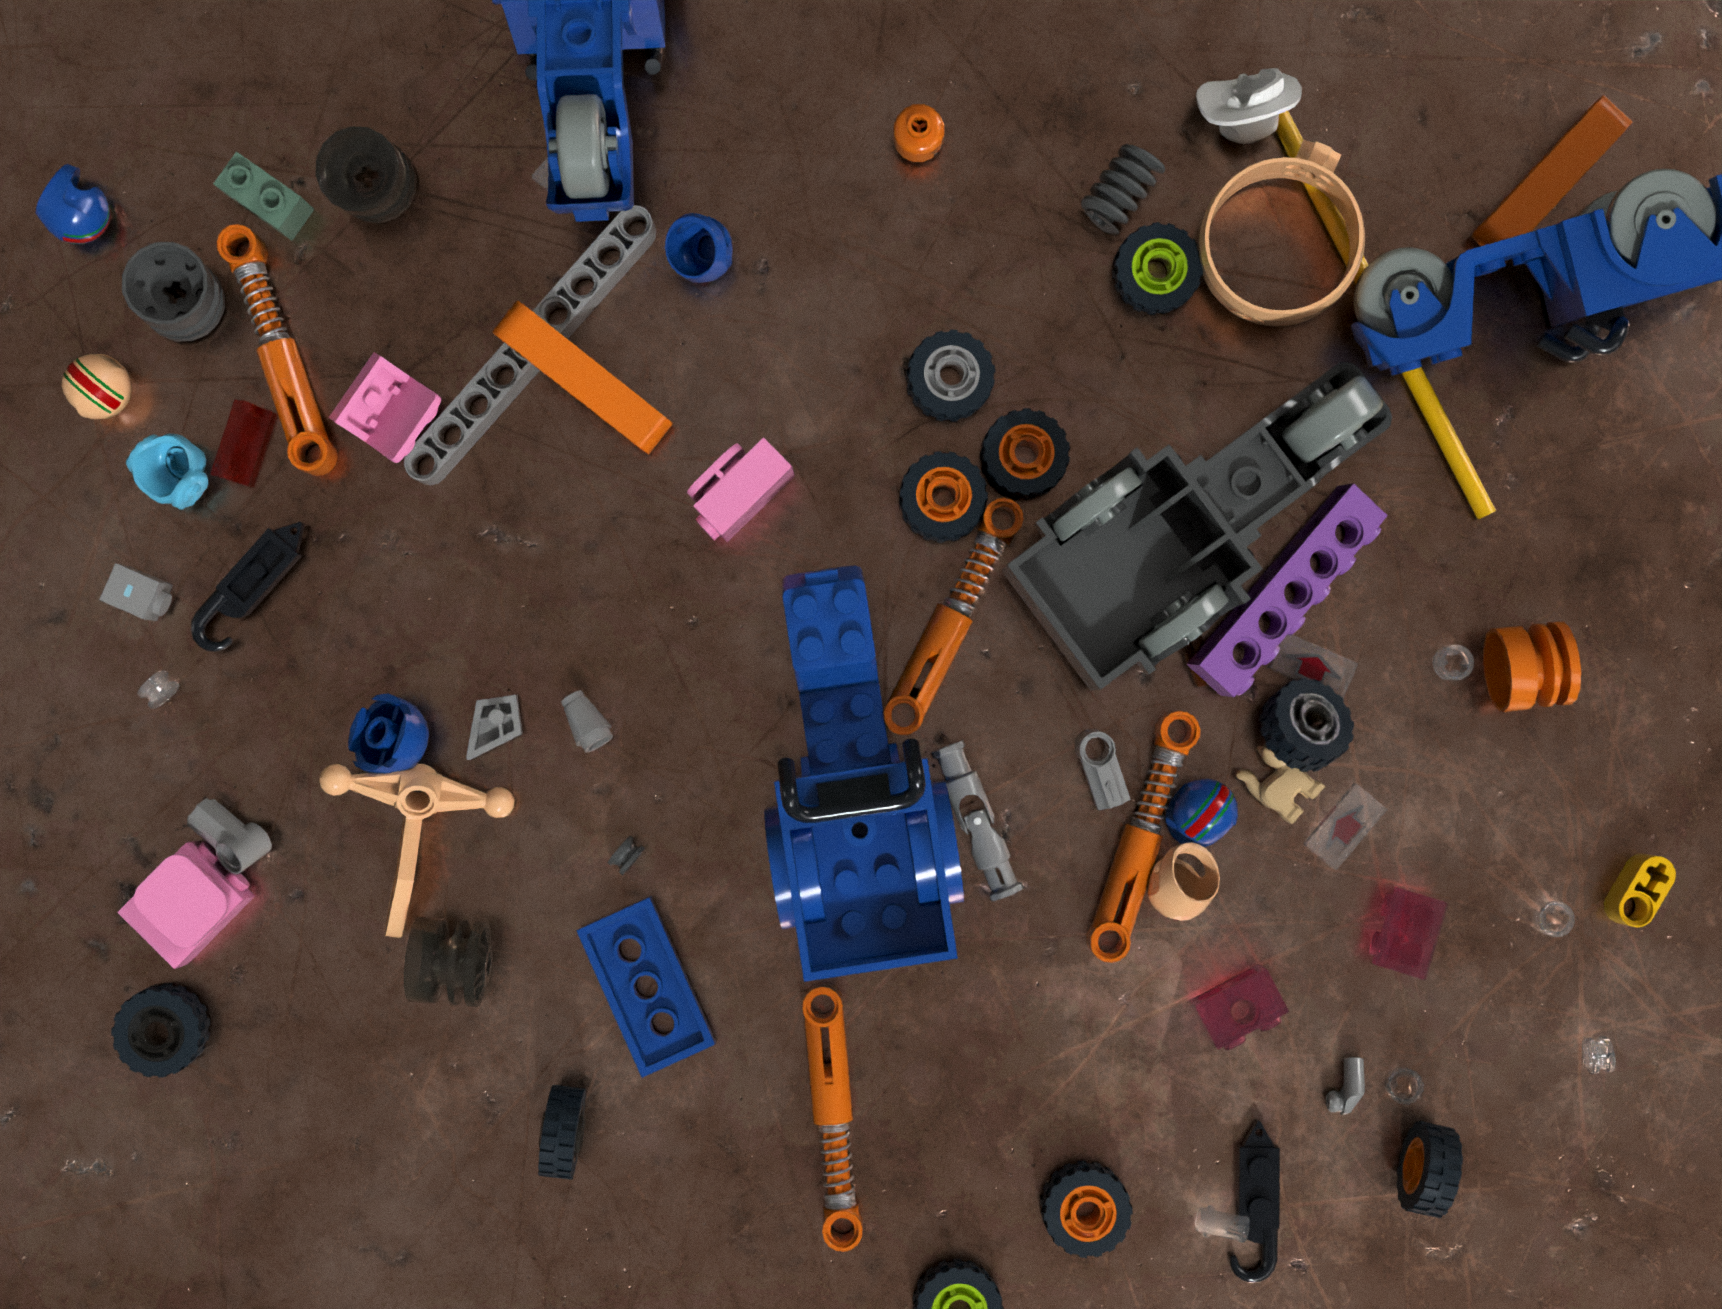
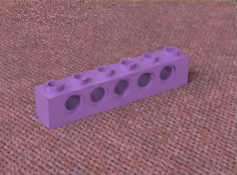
M1354 483L1337 486L1250 588L1247 594L1251 599L1245 604L1232 609L1187 662V665L1220 696L1235 697L1236 695H1242L1253 684L1255 680L1253 674L1259 667L1267 665L1277 656L1280 651L1278 645L1286 635H1292L1304 624L1306 618L1303 615L1312 605L1319 604L1327 597L1331 591L1329 585L1336 576L1343 575L1354 565L1356 561L1354 555L1363 545L1370 544L1380 534L1381 528L1379 526L1388 515ZM1339 523L1345 530V538L1341 543L1335 535V530ZM1313 553L1317 554L1320 559V567L1316 573L1310 567V558ZM1288 583H1291L1295 590L1294 599L1290 603L1284 596V589ZM1263 613H1266L1270 620L1269 628L1265 633L1260 630L1258 624L1259 618ZM1237 643H1240L1244 648V657L1239 663L1233 658V649Z

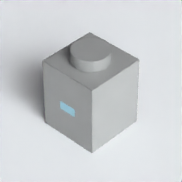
M115 563L99 600L141 619L157 621L159 616H163L167 612L171 604L172 595L170 591L173 585L131 566Z

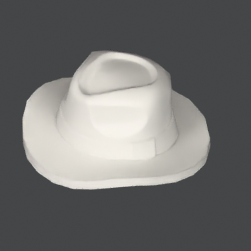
M1277 68L1262 69L1259 74L1255 75L1240 74L1238 79L1204 83L1197 90L1196 99L1201 114L1208 122L1219 125L1222 136L1233 142L1248 144L1264 139L1276 131L1279 114L1294 108L1299 103L1302 87L1295 77L1281 73Z

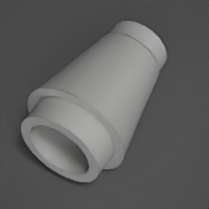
M581 690L568 695L561 701L576 746H582L585 752H591L612 739L613 735L609 730L611 724L590 700L585 697Z

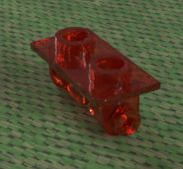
M234 400L210 475L249 487L273 411L258 407L244 400Z

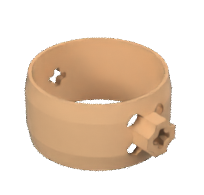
M1303 140L1296 158H1272L1251 164L1231 176L1211 199L1203 217L1198 241L1203 277L1216 299L1236 316L1265 326H1289L1310 320L1331 307L1346 291L1357 274L1365 247L1364 221L1355 197L1346 184L1334 174L1341 154L1335 152L1332 147L1317 141ZM1286 178L1307 183L1324 193L1335 204L1345 221L1350 251L1344 277L1335 290L1311 305L1292 310H1272L1253 305L1236 295L1223 282L1214 266L1209 247V230L1215 214L1234 193L1249 184L1261 180Z

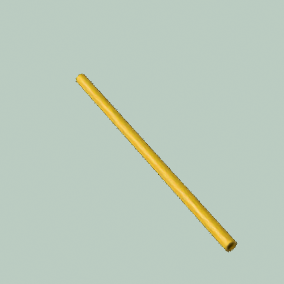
M1285 111L1279 114L1276 132L1289 157L1296 158L1303 138L1289 111ZM1303 182L1347 267L1350 251L1349 236L1341 213L1324 193ZM1364 255L1358 272L1353 279L1355 285L1368 266ZM1422 367L1402 373L1476 518L1481 519L1495 512L1496 509Z

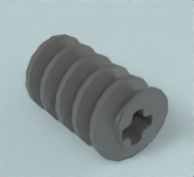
M1125 144L1120 147L1118 151L1119 157L1112 158L1109 163L1110 170H1104L1099 177L1100 183H1094L1090 189L1091 195L1084 196L1081 201L1082 209L1090 220L1101 230L1113 236H1118L1119 234L1113 222L1117 221L1126 225L1129 220L1122 210L1125 208L1135 212L1138 208L1132 196L1134 195L1140 199L1146 198L1147 193L1141 184L1144 183L1153 187L1157 181L1150 172L1153 170L1163 174L1166 170L1164 164L1158 158L1134 145Z

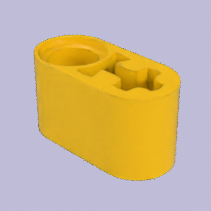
M1648 854L1632 856L1626 862L1605 898L1604 910L1606 915L1616 923L1638 928L1649 924L1675 882L1676 871L1673 864L1668 859ZM1648 867L1649 871L1653 873V877L1651 878V880V876L1646 872ZM1636 885L1638 886L1637 889L1644 890L1645 892L1635 890ZM1632 897L1635 902V910L1631 916L1626 917L1623 909L1624 904Z

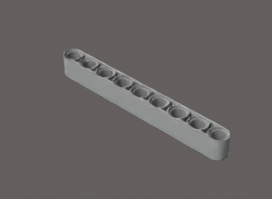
M634 205L628 211H620L534 308L533 312L568 339L654 242L656 228L650 213L638 205ZM635 220L646 222V229L640 235L635 236L627 233V227L631 222ZM614 249L620 252V258L615 264L604 265L601 263V257L607 250ZM591 279L594 281L591 292L586 295L575 293V286L580 280ZM558 308L566 309L567 318L563 323L559 325H551L549 323V315L553 310ZM504 342L417 440L412 451L405 456L404 467L408 475L424 485H435L444 480L540 370ZM505 367L513 368L514 377L512 381L506 385H498L496 381L498 372ZM477 397H486L488 401L486 410L482 414L472 415L470 411L472 401ZM459 426L461 430L459 441L452 445H446L444 434L447 429ZM425 456H432L435 462L433 470L429 474L420 475L418 472L419 461Z

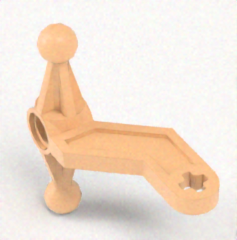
M330 764L323 769L319 777L320 786L327 794L336 796L352 790L394 806L403 814L396 871L385 923L384 936L401 938L415 877L422 819L436 814V812L484 808L491 817L504 818L511 813L515 805V799L508 789L494 787L487 791V793L443 777L442 774H437L432 767L425 764H417L414 768L405 771L351 774L346 766Z

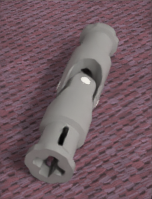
M963 739L935 750L930 754L933 759L938 760L943 771L949 799L962 830L967 835H969V832L972 833L971 854L978 870H983L991 890L990 900L996 901L1024 889L1022 882H1017L1008 860L1011 854L1005 839L990 826L991 822L994 824V814L977 771H972L963 750L966 744ZM966 795H976L984 802L986 809H976L962 817L959 803ZM996 868H999L1005 882L1004 884L1000 882L995 870Z

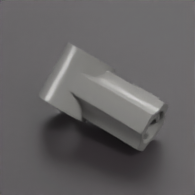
M1087 729L1081 732L1075 741V752L1081 761L1096 809L1098 811L1110 809L1131 800L1115 754L1116 748L1113 739L1097 729ZM1092 738H1101L1105 747L1103 753L1097 758H1088L1085 751L1086 744Z
M204 799L196 805L193 812L188 816L186 825L216 849L217 858L222 866L233 874H240L270 852L272 848L270 838L261 826L252 822L246 825L243 824L215 799Z

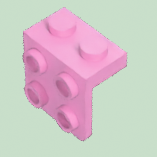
M373 352L329 418L369 444L392 462L399 463L403 457L412 451L415 440L425 425L436 416L442 398Z

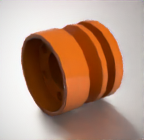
M1548 622L1546 625L1540 623L1532 624L1528 631L1522 626L1492 628L1488 631L1483 647V665L1488 693L1498 711L1508 712L1531 709L1535 701L1542 707H1552L1554 704L1571 705L1577 700L1581 686L1580 655L1575 637L1565 622Z

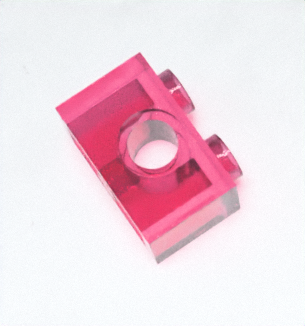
M1260 964L1189 1000L1210 1043L1217 1049L1224 1047L1225 1050L1241 1045L1246 1041L1245 1035L1258 1028L1260 1031H1266L1282 1022L1281 1016L1289 1012L1267 968ZM1239 1000H1247L1249 1003L1248 1014L1242 1019H1233L1231 1015L1233 1005Z

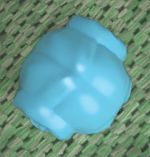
M171 433L160 437L155 434L149 435L143 441L136 444L126 459L127 468L132 473L137 486L157 503L172 504V506L182 510L194 505L209 485L208 476L204 473L207 462L204 452L187 438L178 434Z

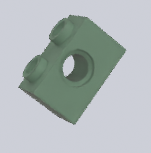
M237 151L213 183L229 198L291 241L315 210L300 195Z

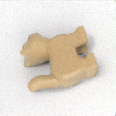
M1266 744L1264 746H1257V751L1264 762L1275 769L1274 773L1263 782H1260L1251 770L1240 768L1237 770L1236 777L1245 782L1250 793L1265 807L1275 810L1282 819L1293 824L1303 813V809L1294 802L1296 794L1300 793L1306 799L1309 797L1314 799L1325 788V785L1318 780L1312 779L1307 772H1301L1297 768L1292 769L1286 766V763L1274 757L1275 754L1271 749L1267 748Z

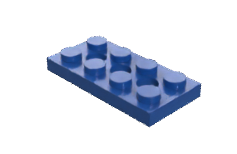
M651 896L576 930L642 1078L716 1044L713 1033ZM634 939L640 944L641 955L637 960L628 961L620 955L619 946L623 940ZM647 975L655 979L658 990L654 996L643 997L638 994L635 984L639 977ZM660 1012L669 1014L674 1020L673 1030L667 1034L656 1032L652 1026V1018L655 1014Z

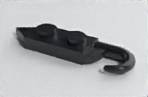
M297 522L276 530L268 528L215 587L216 590L196 611L191 620L190 631L192 638L200 648L206 651L218 652L232 644L233 639L231 637H227L219 642L209 640L205 634L206 625L218 611L232 618H244L253 612L303 556L299 553L304 523ZM297 528V533L293 535V529Z
M1258 1119L1255 1120L1242 1144H1237L1236 1225L1239 1233L1245 1239L1262 1244L1261 1264L1256 1270L1247 1271L1239 1265L1236 1255L1230 1256L1232 1271L1239 1279L1248 1283H1259L1268 1279L1275 1271L1278 1261L1280 1148L1272 1143ZM1257 1129H1261V1133L1259 1135L1255 1134V1131Z

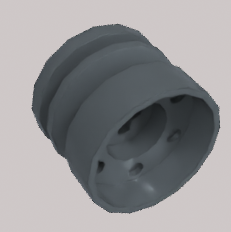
M155 242L139 249L126 264L122 274V293L127 305L160 336L176 342L194 341L208 335L219 324L225 310L224 289L219 278L188 247L175 242ZM183 292L186 294L185 298H181Z

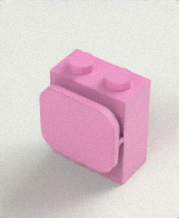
M763 437L747 454H745L744 449L738 443L731 446L690 486L687 494L696 503L694 508L700 514L695 519L696 522L714 541L721 536L728 542L795 475L793 467Z
M198 840L185 843L174 855L166 858L137 887L134 896L117 913L176 969L188 965L255 895L248 889L250 883L241 873L233 874L226 870L217 858L216 849L208 842L203 841L201 843Z

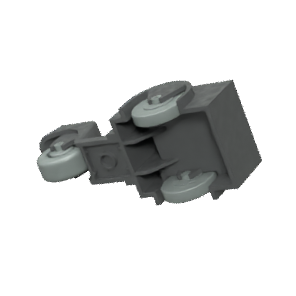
M1339 362L1207 461L1200 455L1185 466L1181 457L1173 450L1170 444L1147 460L1138 447H1136L1110 470L1095 478L1048 516L1042 517L1035 522L1034 526L1043 538L1003 568L1002 573L1090 690H1101L1136 663L1145 675H1149L1156 670L1154 667L1156 664L1199 637L1220 616L1251 599L1241 585L1263 569L1254 558L1253 553L1247 548V546L1262 536L1257 528L1318 484L1326 474L1386 431L1392 421L1390 408L1360 368L1353 363Z

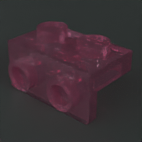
M1398 887L1394 888L1393 894L1387 893L1381 908V916L1385 917L1381 932H1375L1370 944L1369 954L1374 955L1372 964L1426 980L1449 903Z

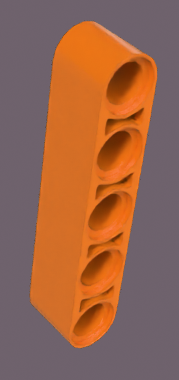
M1602 95L1470 237L1480 246L1532 232L1627 130L1633 121L1605 95Z
M515 301L492 331L499 339L649 455L672 426L673 423L520 301Z

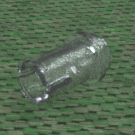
M1208 1205L1206 1208L1200 1207L1198 1209L1195 1229L1197 1232H1201L1205 1238L1215 1235L1245 1243L1249 1233V1226L1245 1224H1249L1250 1220L1248 1216L1216 1211L1213 1205Z

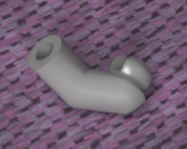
M1362 1058L1343 1059L1344 1085L1340 1092L1332 1090L1326 1095V1107L1330 1112H1340L1341 1115L1351 1113L1364 1095V1059Z

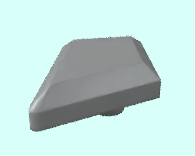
M518 695L476 700L466 754L467 760H472L523 734Z

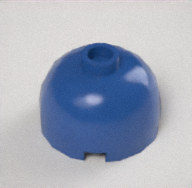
M389 693L376 695L371 698L376 702L369 709L362 707L351 725L348 748L349 751L355 753L357 761H353L356 767L369 773H392L410 770L421 760L427 748L429 738L428 723L418 707Z

